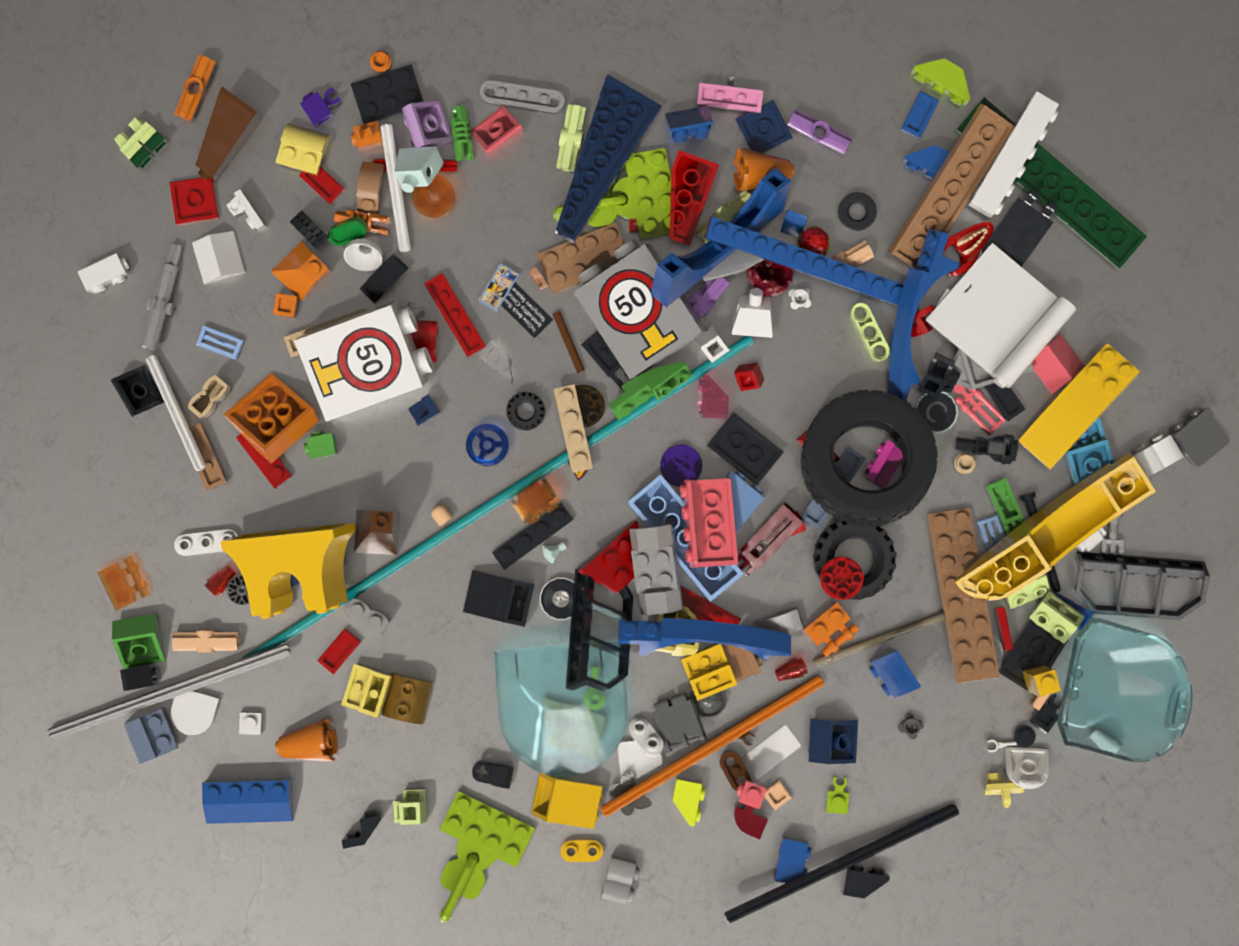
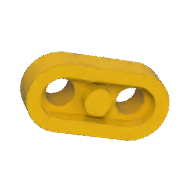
M595 839L567 840L562 844L560 854L567 862H595L602 857L603 846ZM591 847L596 848L597 852L596 854L591 855L589 854L588 850ZM573 848L575 850V854L569 855L567 853V849Z

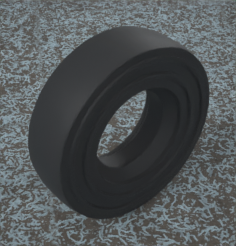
M862 192L848 194L842 199L838 207L840 222L852 231L867 229L872 225L877 215L875 202L869 195ZM856 203L863 205L866 210L865 216L860 220L853 219L849 214L851 205Z

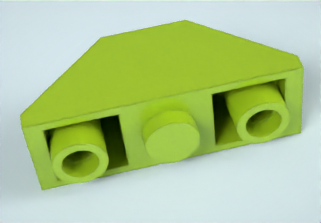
M944 58L915 65L911 73L914 75L913 78L923 84L927 82L933 86L932 90L938 94L943 95L945 93L950 96V100L959 106L962 104L966 106L970 101L963 69Z

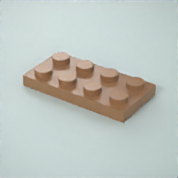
M615 222L578 237L574 244L568 241L538 253V259L552 294L581 284L578 276L597 263H600L604 271L616 264L618 260L613 252L625 243Z

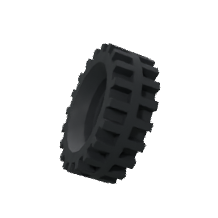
M838 521L831 524L821 533L814 546V570L819 578L818 580L820 581L822 567L827 561L835 557V551L841 543L853 538L861 539L872 549L874 562L869 573L864 576L860 591L850 599L862 600L875 596L876 593L882 591L886 584L891 581L894 569H896L897 553L893 546V540L890 539L885 529H882L880 526L862 527V525L854 526L847 524L845 521Z

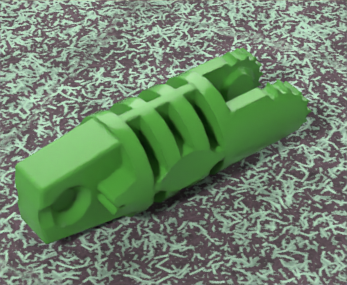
M455 106L452 108L451 127H453L452 137L454 139L453 145L456 161H462L464 156L467 161L474 160L471 127H469L470 121L467 116L466 106Z

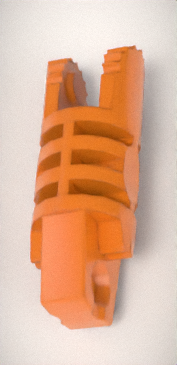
M347 209V212L336 211L334 222L340 223L352 217H359L367 223V232L388 235L387 228L373 224L374 221L390 222V216Z

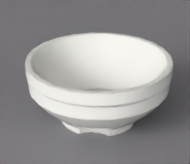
M369 238L355 239L347 244L344 250V259L352 268L368 272L376 270L381 266L383 252ZM360 245L371 247V249L364 250L360 247Z

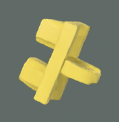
M989 773L984 793L985 795L1001 794L1002 806L1008 808L1011 805L1010 794L1024 793L1025 788L1015 785L1009 777L1008 783H1001L1000 773Z

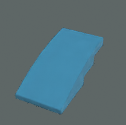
M1100 417L1064 455L1074 485L1108 463L1111 465L1114 463Z

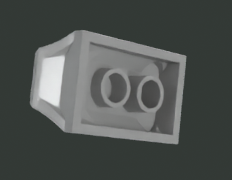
M958 349L952 359L955 361L952 369L961 373L956 383L957 385L973 390L995 383L993 381L995 378ZM1032 363L1022 374L1034 371Z

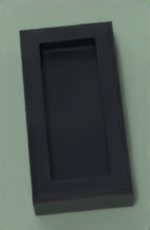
M996 383L983 386L1007 422L1026 410L1011 387H1004L1002 389Z

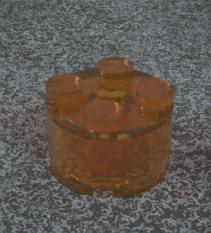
M436 175L430 185L415 187L412 192L414 207L422 217L428 220H442L448 217L455 208L457 197L454 188L446 178L440 175ZM431 194L434 196L438 194L437 197L439 198V200L437 202H431V198L429 196Z
M546 478L542 479L543 483L541 485L536 482L517 495V501H514L513 498L509 501L523 523L528 522L532 525L540 519V514L545 511L550 513L559 507L557 502L560 499Z

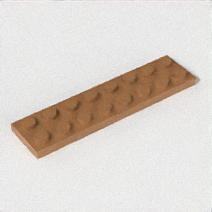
M980 104L888 252L915 269L928 230L948 234L1015 126L987 106Z
M970 508L927 514L956 684L999 678L1000 674L986 599L974 598L966 594L955 583V580L979 559Z

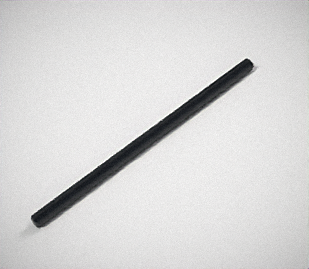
M951 804L724 913L728 923L744 918L958 816L959 810L956 805Z

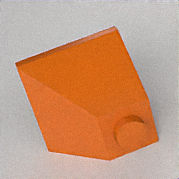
M301 241L271 272L295 296H298V299L302 302L332 271Z

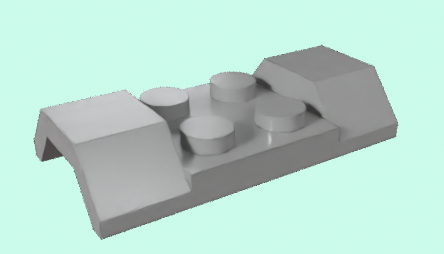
M672 524L629 529L636 591L639 595L641 614L654 615L683 610Z

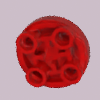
M832 558L821 569V587L828 596L834 599H850L860 591L863 585L864 576L862 569L851 558Z

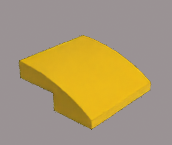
M717 643L696 652L694 655L681 658L697 701L737 685L721 644Z

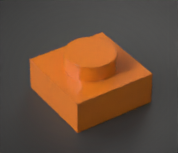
M276 293L273 314L295 318L298 296Z

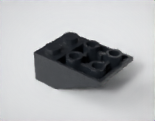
M472 570L463 612L525 627L535 584Z

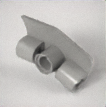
M736 250L705 275L703 280L709 281L743 272L765 259Z

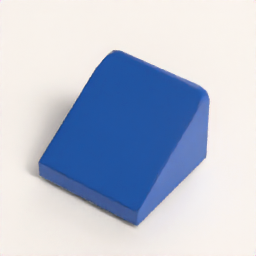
M787 210L780 232L798 237L804 230L808 216Z

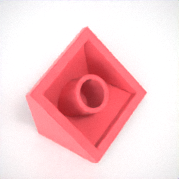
M504 105L471 129V134L489 158L523 133L522 126Z
M1061 334L1049 342L1032 361L1034 371L1051 394L1071 382L1085 367Z

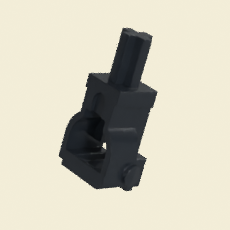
M1010 434L995 436L991 439L978 436L974 439L956 437L955 450L973 452L972 455L988 456L993 462L1010 466L1012 461H1016L1018 440H1015V437ZM1005 439L1007 440L1004 460L1003 455L988 453L990 442L1005 443Z

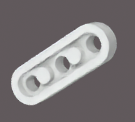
M231 529L184 534L177 537L174 548L182 556L223 552L220 541H223L226 536L232 538L239 535ZM206 538L210 541L207 547L203 545V540ZM183 541L188 542L189 546L187 549L182 548L181 544Z

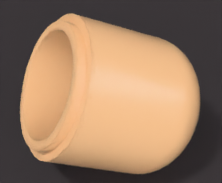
M444 504L436 505L431 511V516L439 526H442L453 517V514Z

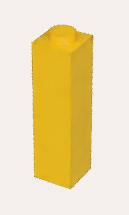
M1042 665L1022 671L1028 692L1042 697L1061 691L1055 669Z

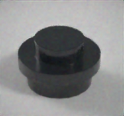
M1027 725L1019 726L1014 732L1015 742L1022 747L1031 746L1036 739L1035 731Z

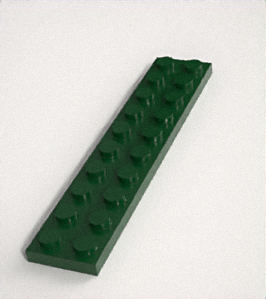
M984 97L956 129V132L960 135L962 134L980 104L987 106L1015 126L1016 124ZM1037 142L1034 146L1037 148L1031 160L1026 159L1023 164L1026 167L1020 178L1016 177L1014 181L1028 193L1032 189L1037 191L1040 195L1036 200L1044 207H1046L1049 201L1057 205L1058 207L1053 212V215L1116 269H1120L1147 236Z

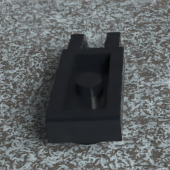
M597 331L582 343L581 346L608 377H611L616 385L622 389L621 386L624 383L614 373L621 368L624 375L628 379L629 377L601 334Z

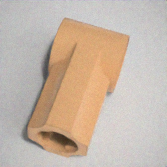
M864 241L846 252L838 253L831 259L857 267L873 258L874 255L870 246Z

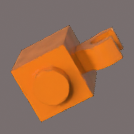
M378 121L353 127L354 133H351L352 143L360 151L383 145L381 128Z

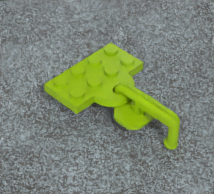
M661 148L634 153L625 164L627 177L620 179L613 186V189L610 188L588 221V224L592 227L607 226L612 224L616 216L619 215L625 219H636L640 240L670 235L671 173L666 149ZM564 205L557 206L553 211V217L556 220H559Z
M458 791L439 829L458 839L456 846L458 859L449 861L440 877L442 886L452 891L443 910L439 913L440 921L447 922L451 919L452 912L460 896L466 899H475L479 896L486 881L482 870L493 865L496 859L517 868L535 828Z

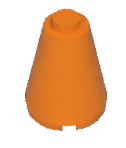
M745 148L736 151L734 166H737V173H733V178L737 191L756 189L760 180L774 168H777L789 179L794 176V165L791 164L790 160Z
M329 718L321 719L280 736L275 743L277 754H280L282 758L334 761L336 758L333 757V754L338 752V740L336 731L330 728V725L333 724Z

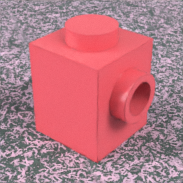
M745 779L743 784H739L736 795L739 796L738 801L740 803L760 809L767 788L764 785Z

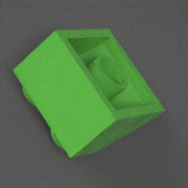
M155 614L112 621V642L122 668L165 661L161 631Z

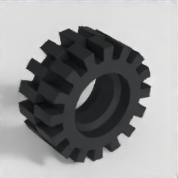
M302 210L290 221L316 250L329 238Z
M527 391L519 392L512 396L507 403V418L519 430L528 431L535 429L542 423L545 417L544 404L534 393ZM522 403H529L533 406L534 414L530 419L525 420L518 416L517 409Z

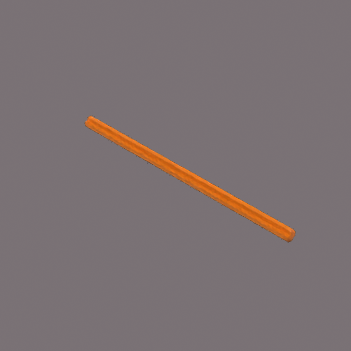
M816 675L600 807L601 812L605 817L610 816L824 686L821 676Z

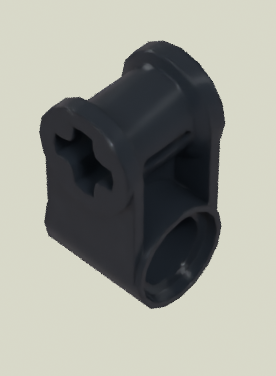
M477 762L473 766L472 775L476 781L510 789L514 767L488 762ZM481 766H484L485 771L488 772L483 777H479V773L475 772Z

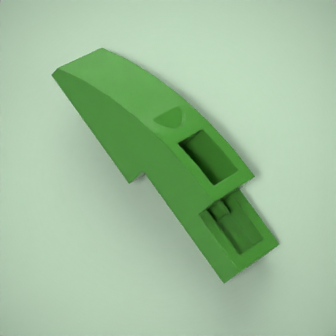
M685 362L654 368L622 385L624 393L608 405L615 417L621 420L638 406L646 403L652 396L658 401L667 396L680 384L685 383L692 374Z

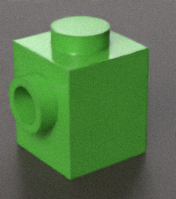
M317 431L311 433V437L306 438L307 443H304V450L306 456L310 455V459L338 455L333 433L324 434V431Z

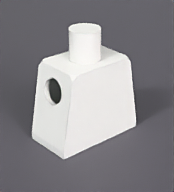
M753 288L750 290V295H741L739 297L732 318V335L772 338L771 298L764 297L761 289Z

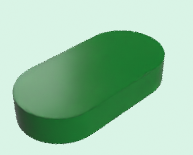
M352 217L333 225L328 232V240L333 245L344 246L352 240L363 238L368 230V225L362 218Z

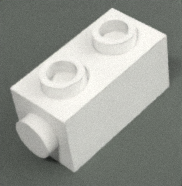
M116 253L78 271V274L86 291L97 294L106 290L105 286L111 283L116 285L125 281V277L130 275L127 270L130 266L124 256L121 257V255Z

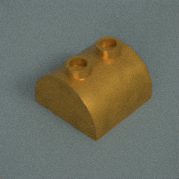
M391 672L393 677L381 715L403 722L423 724L433 682Z

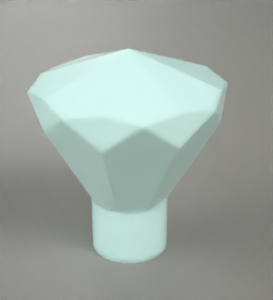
M562 541L556 545L545 544L542 546L543 555L550 563H554L560 552L566 549Z

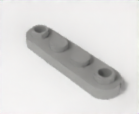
M492 80L484 82L480 87L481 98L487 103L551 113L561 111L565 105L563 94L557 90ZM489 89L495 91L493 96L487 95ZM557 99L558 104L553 106L550 104V101Z

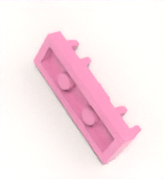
M699 83L697 105L761 113L763 91Z

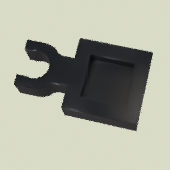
M1052 694L1048 699V705L1043 704L1040 710L1036 709L1029 719L1032 724L1045 734L1049 733L1060 717L1055 713L1057 709L1062 708L1066 703L1062 700L1058 705H1055L1054 699L1057 697L1056 694Z

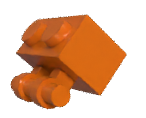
M834 602L809 622L803 630L816 646H819L823 641L827 644L821 652L825 657H828L832 652L835 654L839 647L847 640H852L854 638L853 635L859 631V628L855 624L848 629L844 624L851 618L838 602ZM839 629L842 634L832 641L830 636Z

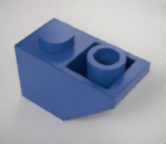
M934 145L906 155L903 162L906 163L908 169L915 172L920 170L926 173L925 176L933 180L950 152Z

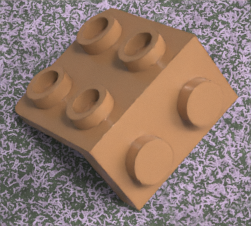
M721 644L736 682L762 672L760 667L763 666V663L758 655H753L752 652L739 647Z

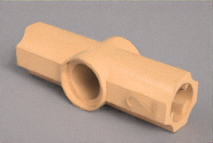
M215 630L173 632V651L215 652L239 650V632H215Z

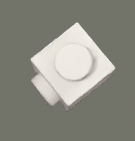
M711 325L706 328L708 331L698 336L696 340L709 360L714 362L730 350L715 327Z

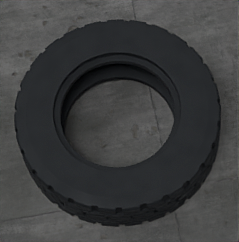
M857 390L855 393L852 391L843 394L842 397L835 398L818 412V415L815 416L804 439L801 451V471L808 492H811V497L817 504L821 505L820 508L826 513L850 525H862V527L877 525L878 527L902 519L903 516L908 515L918 506L928 492L935 477L938 452L930 425L922 417V414L915 407L911 406V403L889 392ZM859 427H873L889 434L897 442L903 455L904 466L901 477L889 487L880 490H864L848 483L841 476L834 462V445L843 434Z

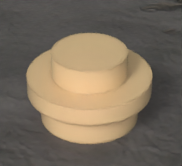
M960 453L954 460V467L961 474L972 472L976 465L974 457L969 453Z

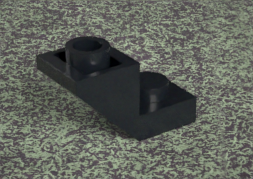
M393 253L359 289L375 304L409 268Z
M376 810L365 812L364 816L359 819L362 834L359 835V831L347 833L346 838L341 840L343 849L364 845L382 820L383 813L377 814Z

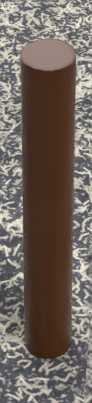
M560 311L553 313L552 315L576 372L580 373L585 369Z

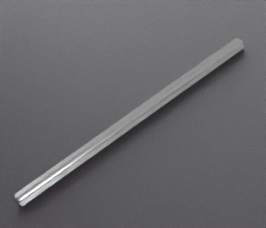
M288 644L280 645L48 729L49 737L52 740L62 738L291 655L290 647Z

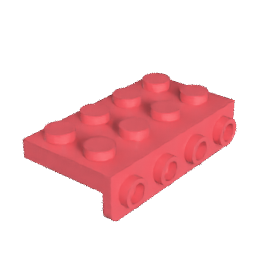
M731 478L684 480L682 482L683 485H680V496L684 498L682 518L686 519V528H684V540L688 541V550L685 552L686 562L690 564V568L738 565Z

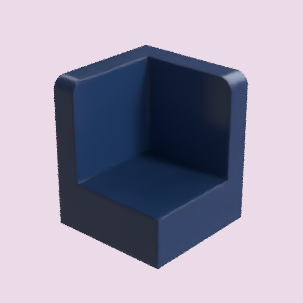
M429 394L408 409L418 427L441 414Z

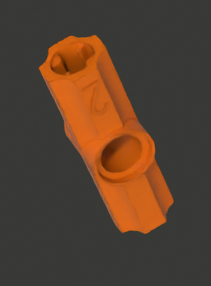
M198 55L192 72L184 83V91L174 112L175 115L192 122L200 101L206 94V87L217 63L216 61ZM195 83L200 84V90L196 93H191V86Z

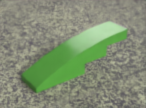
M1004 478L986 486L1007 536L1025 520L1007 479Z

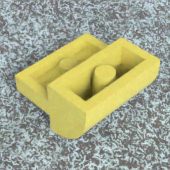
M288 123L280 140L281 145L276 163L318 175L330 135Z
M354 664L341 705L380 718L393 676L379 670Z

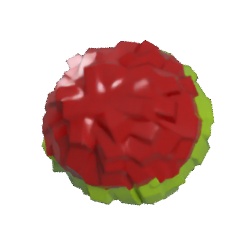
M819 226L805 228L799 234L797 239L798 247L825 256L830 251V237Z

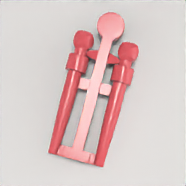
M957 384L954 386V392L965 397L963 400L960 396H957L954 399L955 403L960 405V409L964 413L966 412L989 435L1006 421L980 389L971 390L967 388L971 392L968 394L964 386ZM973 394L977 399H980L981 401L976 403L972 398ZM969 401L974 407L970 409V406L965 402ZM982 404L1000 419L997 423L980 407ZM976 410L993 426L991 429L974 413Z

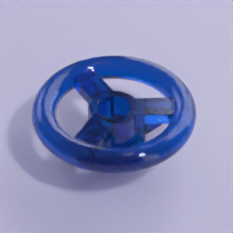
M481 424L472 429L466 439L468 456L480 466H494L500 463L507 455L509 448L508 438L505 432L496 425ZM482 431H494L500 436L501 441L485 437ZM476 435L480 440L479 448L481 450L478 457L472 448V442ZM486 441L491 442L490 449L484 448L483 445ZM496 448H502L496 458L484 460L486 454L493 453Z

